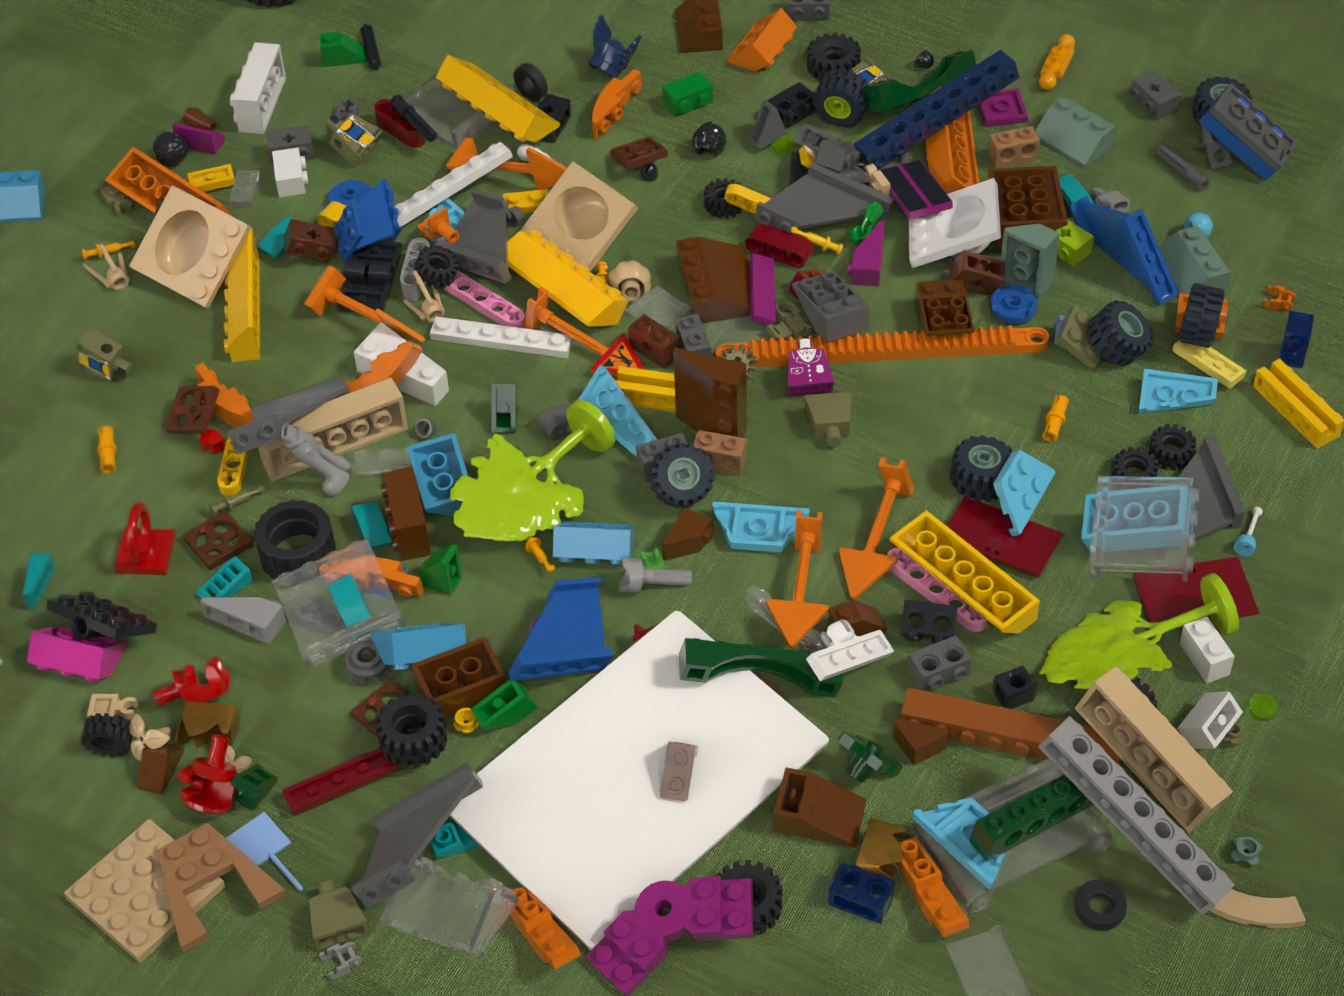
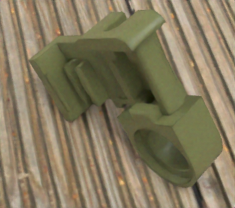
M780 300L776 303V319L779 324L767 325L766 335L769 339L774 338L775 341H778L780 337L787 339L793 337L794 334V340H797L799 336L806 338L812 335L813 326L808 325L800 317L801 310L793 302ZM780 310H788L791 313H783Z

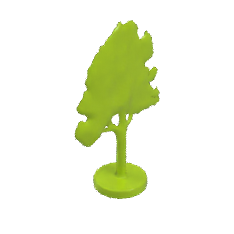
M575 400L566 410V418L573 433L542 457L529 456L526 458L523 452L507 442L502 435L493 434L492 439H488L486 446L490 448L489 460L484 456L471 458V465L478 467L477 473L479 477L477 480L463 475L451 488L450 500L462 501L460 509L454 513V524L464 530L465 533L463 535L465 537H480L505 542L523 541L529 536H534L537 530L554 529L557 523H561L559 517L561 510L565 511L567 518L579 516L583 512L584 505L582 490L568 484H562L554 472V467L558 460L580 441L591 450L607 452L615 444V433L606 416L590 402ZM530 462H536V464L533 466L529 465ZM546 468L548 476L546 482L537 480V474Z
M1215 573L1203 576L1201 579L1200 589L1204 602L1203 606L1162 622L1149 623L1140 617L1142 605L1139 602L1129 600L1112 601L1103 609L1106 612H1110L1109 615L1095 612L1088 613L1083 621L1078 624V627H1072L1065 633L1060 634L1047 652L1048 656L1039 674H1045L1047 681L1050 683L1060 684L1068 680H1077L1074 688L1088 689L1096 680L1116 666L1130 680L1139 673L1137 668H1151V671H1162L1172 666V662L1167 659L1161 647L1156 644L1162 634L1210 616L1213 624L1222 634L1231 635L1236 633L1239 629V617L1235 603L1227 586ZM1136 627L1150 628V630L1139 634H1134L1133 631Z

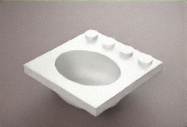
M995 178L947 194L953 201L952 209L909 219V261L913 268L947 256L957 258L963 250L979 254L990 242L1001 238L998 186Z

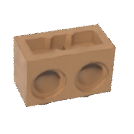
M1033 126L990 134L988 155L995 169L1038 161L1040 139Z
M698 430L694 447L697 449L700 447L704 450L703 453L705 455H709L711 458L709 462L714 465L713 471L741 476L747 459V439Z

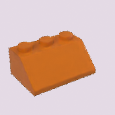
M779 8L755 22L726 60L730 64L755 72L763 67L767 69L775 62L773 58L784 50L783 45L793 38L792 33L797 26L785 11Z

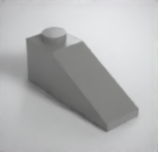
M262 597L202 598L200 600L205 618L268 644L271 643L286 623L283 606L274 600L269 601Z

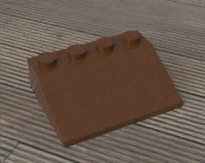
M1056 166L988 169V180L995 178L998 186L1001 238L995 240L996 247H1002L1006 227L1042 224L1055 231L1067 226L1068 221Z
M702 237L676 240L677 262L692 315L698 314L701 323L751 315L750 264L745 247Z
M675 347L673 356L676 417L697 433L698 430L744 438L747 431L746 363Z

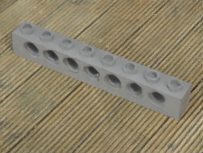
M1070 716L1038 746L1201 915L1216 906L1235 885L1228 878L1227 874L1209 859L1207 854L1186 835L1185 831L1178 827L1166 815L1165 811L1145 793L1143 788L1137 785L1125 773L1124 769L1111 759L1102 746L1096 743L1084 731L1083 727Z

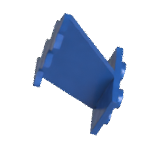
M382 179L357 204L355 199H350L348 205L343 209L339 221L335 223L334 231L338 236V250L342 255L343 263H345L347 258H351L353 253L359 249L390 238V242H394L402 230V227L398 226L397 223L398 208H395L393 205L394 191L389 188L386 179Z

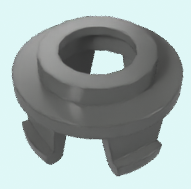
M373 640L356 643L346 654V667L353 676L352 680L361 686L366 685L367 678L377 676L378 680L382 682L390 672L388 665L383 664ZM370 651L372 656L375 657L374 660L368 663L359 661L361 659V652Z

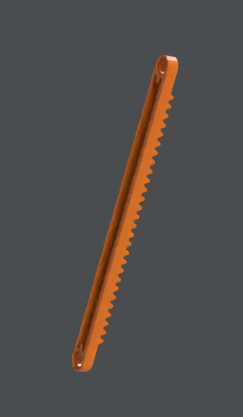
M1009 325L1006 329H1003L1002 326H999L997 329L990 326L987 330L980 327L974 333L927 336L924 330L921 333L913 330L911 334H908L907 331H903L902 334L894 331L892 335H889L888 332H884L883 335L875 332L873 336H870L869 333H865L864 336L856 333L854 337L850 335L828 343L820 335L816 339H813L812 336H808L807 339L811 340L812 349L822 348L824 350L828 364L1039 353L1047 349L1049 334L1045 329L1039 327L1013 328ZM799 336L797 340H794L793 337H789L788 340L780 337L778 341H775L774 338H770L769 341L761 338L759 342L751 339L750 342L726 343L718 346L715 354L716 357H722L723 349L732 353L731 345L733 344L738 352L740 345L743 344L745 345L744 354L749 349L754 351L749 359L753 357L758 358V362L751 364V366H788L789 352L798 350L797 341L803 339V337ZM1034 337L1041 338L1043 341L1036 343L1033 342L1031 339Z

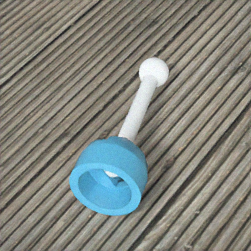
M1260 507L1253 508V518L1247 534L1240 535L1234 544L1235 552L1241 556H1251L1255 551L1256 540L1252 533L1258 517L1263 512Z

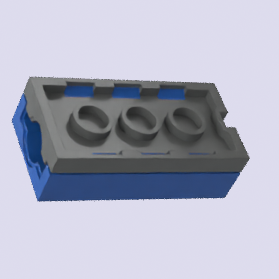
M1232 83L1215 98L1198 121L1265 181L1283 166L1289 157L1288 155L1299 142Z

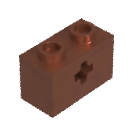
M290 219L284 234L285 254L329 263L336 248L334 228Z
M963 250L950 264V280L963 279L966 289L992 296L996 289H999L1006 281L1005 262Z
M645 314L628 327L629 343L635 351L663 369L674 361L673 350L675 347L680 348L679 335Z

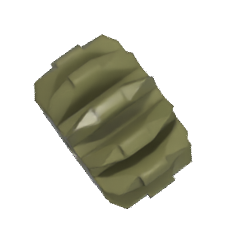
M734 344L731 345L732 353L723 349L722 352L727 356L726 359L738 361L740 358L742 359L741 363H746V376L749 380H752L753 376L749 374V371H758V368L751 366V364L758 362V358L753 357L749 359L754 351L749 349L744 354L745 345L743 344L740 345L738 352Z

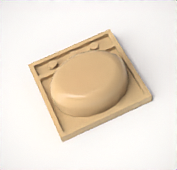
M572 161L520 231L534 229L543 234L542 237L556 243L558 249L574 257L573 260L587 266L591 272L638 210V207Z
M172 185L129 267L192 301L209 308L251 226Z

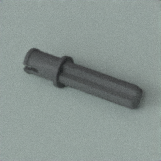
M1166 145L1158 146L1155 152L1156 155L1183 176V180L1190 181L1200 191L1205 190L1209 186L1210 179L1200 173L1195 165L1187 163Z

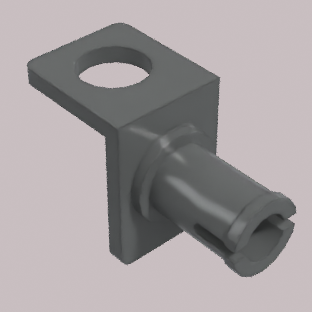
M1201 125L1204 141L1201 144L1195 145V147L1206 148L1210 169L1231 165L1230 150ZM1218 149L1222 150L1225 154L1224 160L1220 163L1214 160V152Z

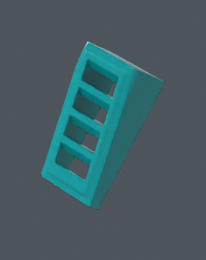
M48 553L31 554L29 556L22 594L29 610L35 609L55 570L52 557Z
M234 556L196 592V595L200 599L213 598L209 594V592L213 591L216 594L214 598L231 597L253 581L251 572L244 563ZM219 585L223 587L222 590L218 588Z

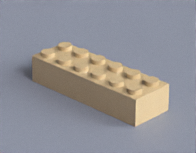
M392 377L332 399L289 423L293 427L298 426L305 432L311 433L317 442L337 455H343L408 429L403 396ZM283 439L258 447L261 462L272 482L310 467L293 455L291 449L285 446V440Z
M1117 666L1096 680L1075 707L1078 713L1188 833L1207 820L1233 793L1227 783L1192 748L1186 738L1179 734L1169 723L1168 719L1154 707L1148 697L1142 694L1131 682L1130 678Z

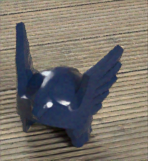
M599 15L598 22L595 23V29L592 31L593 48L595 50L588 64L593 68L600 69L613 78H617L629 64L642 36L638 35L630 46L625 49L620 41L610 39L612 32L603 15Z

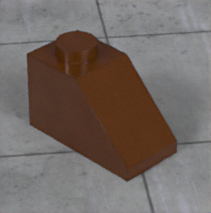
M684 508L661 543L663 560L668 561L701 552L706 543L709 544L714 536L715 531L712 529V518Z
M854 600L829 607L828 626L844 619L850 623L856 636H863L877 630H881L882 633L887 632L884 621L878 610L874 607Z

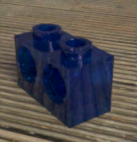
M1289 311L1279 359L1287 366L1303 369L1311 338L1314 315Z
M841 863L829 889L828 905L882 924L894 897L895 882L884 875H874L863 871L856 865L849 866ZM845 885H852L854 887L847 888ZM877 894V895H880L881 897L875 898V897H872L871 895Z

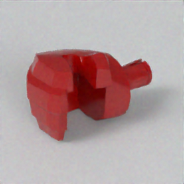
M216 656L210 658V662L205 665L206 677L208 679L207 684L199 682L195 666L190 664L184 665V670H172L174 683L154 690L152 693L154 699L158 700L156 703L159 707L179 697L184 702L209 703L228 692L231 684V675L223 661Z
M213 734L208 757L195 758L191 765L179 771V781L186 784L192 783L191 786L179 791L180 798L184 801L186 808L205 814L225 813L232 807L236 788L230 784L235 775H237V771L234 765L225 762V755L230 741L229 737Z

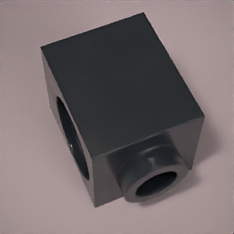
M1024 665L995 676L993 693L1003 708L1014 709L1034 701L1037 681L1033 674L1028 673Z

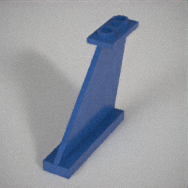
M1088 196L1068 206L1075 224L1093 235V244L1098 245L1150 290L1156 305H1162L1178 295V291L1143 209L1128 214L1090 203Z
M585 577L576 580L562 579L555 582L547 595L548 603L508 671L512 681L597 672L605 669L614 655L610 647H605L598 589L602 583L601 578Z

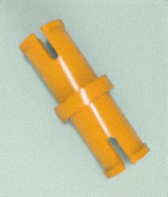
M1057 395L1054 397L1051 410L1046 415L1047 423L1042 438L1047 442H1052V439L1054 442L1057 441L1060 427L1065 423V411L1069 404V399L1063 395H1059V399Z
M102 426V429H98L99 445L97 446V453L100 456V471L105 474H111L112 471H116L115 455L117 453V446L114 444V429L110 426Z

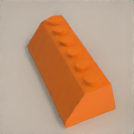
M969 110L925 139L929 172L947 194L979 183Z
M135 147L129 150L105 179L108 184L154 214L157 199L161 197L165 199L173 185L232 216L222 203Z

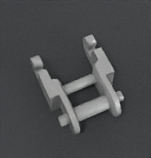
M347 942L341 946L337 943L327 948V954L324 952L319 953V957L323 961L336 956L341 962V966L336 968L337 972L335 974L333 971L328 973L331 980L351 973V968L362 963L363 958L356 956L353 950L356 947L354 942ZM346 953H348L351 958L347 961H345L342 956Z

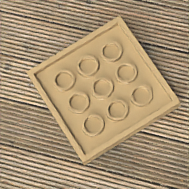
M150 819L64 892L65 898L139 963L176 932L157 853L158 849L175 840ZM219 877L185 896L195 913L225 887L224 881Z

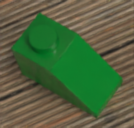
M342 32L319 34L323 67L366 63L365 48L362 44Z
M451 544L432 552L428 560L422 563L420 574L422 575L424 587L449 596L452 595L462 579L458 545Z
M509 679L472 707L471 711L481 728L485 731L518 724L539 707L529 690L518 680L512 681Z

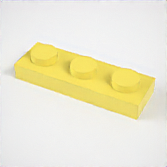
M1180 340L1173 346L1172 351L1212 378H1218V382L1229 389L1245 378V369L1211 347H1200L1180 342Z

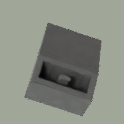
M835 271L825 272L821 275L805 278L802 281L793 283V288L814 330L826 343L868 330L869 306Z

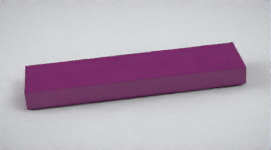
M752 253L750 257L751 320L765 325H774L776 321L774 259Z

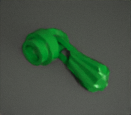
M878 202L867 204L862 224L852 227L849 231L851 242L861 244L871 232L876 221L882 216L883 208Z

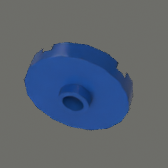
M358 180L341 182L329 191V204L335 201L347 206L350 199H355L357 204L371 190V187Z
M1007 285V288L1001 289L1000 287L992 294L990 309L997 319L1005 323H1025L1036 314L1037 297L1035 298L1033 296L1034 293L1024 286Z

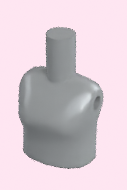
M1098 187L1093 189L1092 193L1096 196L1095 201L1097 205L1121 212H1126L1129 209L1130 200L1119 191L1105 192Z

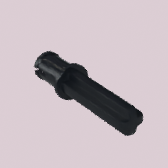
M400 94L394 95L390 100V105L400 113V117L403 120H407L427 141L434 142V139L438 136L437 133L415 111V107L412 104H408Z

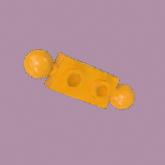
M1062 35L1058 40V45L1051 48L1040 71L1039 85L1042 89L1052 90L1056 86V78L1063 77L1075 52V39L1072 35Z

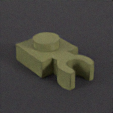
M111 185L100 189L109 208H115L116 214L119 217L122 216L121 210L124 208L128 209L129 212H133L130 197Z

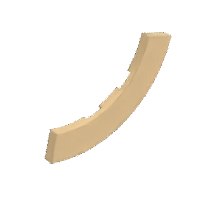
M1230 889L1217 905L1209 910L1220 917L1243 925H1249L1250 923L1267 926V928L1272 929L1305 926L1306 919L1295 896L1264 898Z

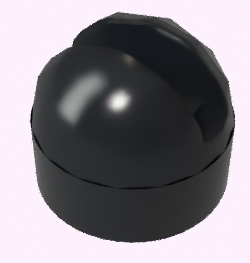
M924 50L917 57L915 63L923 69H928L933 66L934 57L929 51Z
M654 163L641 166L640 177L643 181L652 182L658 178V169Z

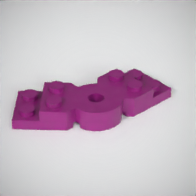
M720 876L691 878L684 887L676 882L667 880L652 883L638 896L635 910L622 911L603 931L605 937L585 958L625 996H630L668 956L667 942L682 937L686 932L696 942L753 938V882L751 878L722 880ZM672 908L668 915L659 916L663 909Z

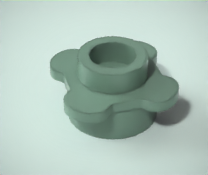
M1252 837L1236 838L1234 840L1235 850L1231 852V858L1235 862L1242 861L1250 866L1258 865V853L1262 851V845Z

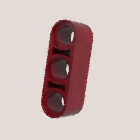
M383 99L374 104L376 123L379 128L411 148H419L425 144V138L407 120H403L400 117V113L390 105V100Z
M762 223L757 224L745 240V246L749 251L795 268H802L815 250L810 240Z

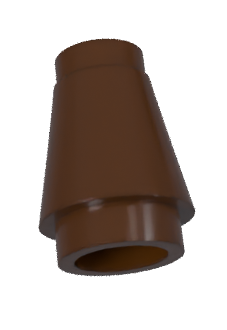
M188 107L182 117L183 123L209 131L215 130L216 122L197 107Z

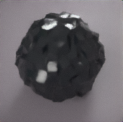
M712 122L704 123L694 132L692 137L695 152L703 156L704 150L707 152H713L714 150V158H716L723 152L726 146V134L719 125Z
M163 132L153 142V152L161 164L168 167L177 166L186 158L188 145L184 137L178 133Z

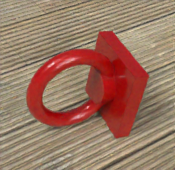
M142 502L135 503L130 510L127 528H124L114 569L116 574L166 575L176 535L174 529H151L149 510ZM139 516L141 522V529H137Z

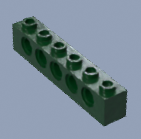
M1064 774L976 820L969 842L988 862L1094 804Z

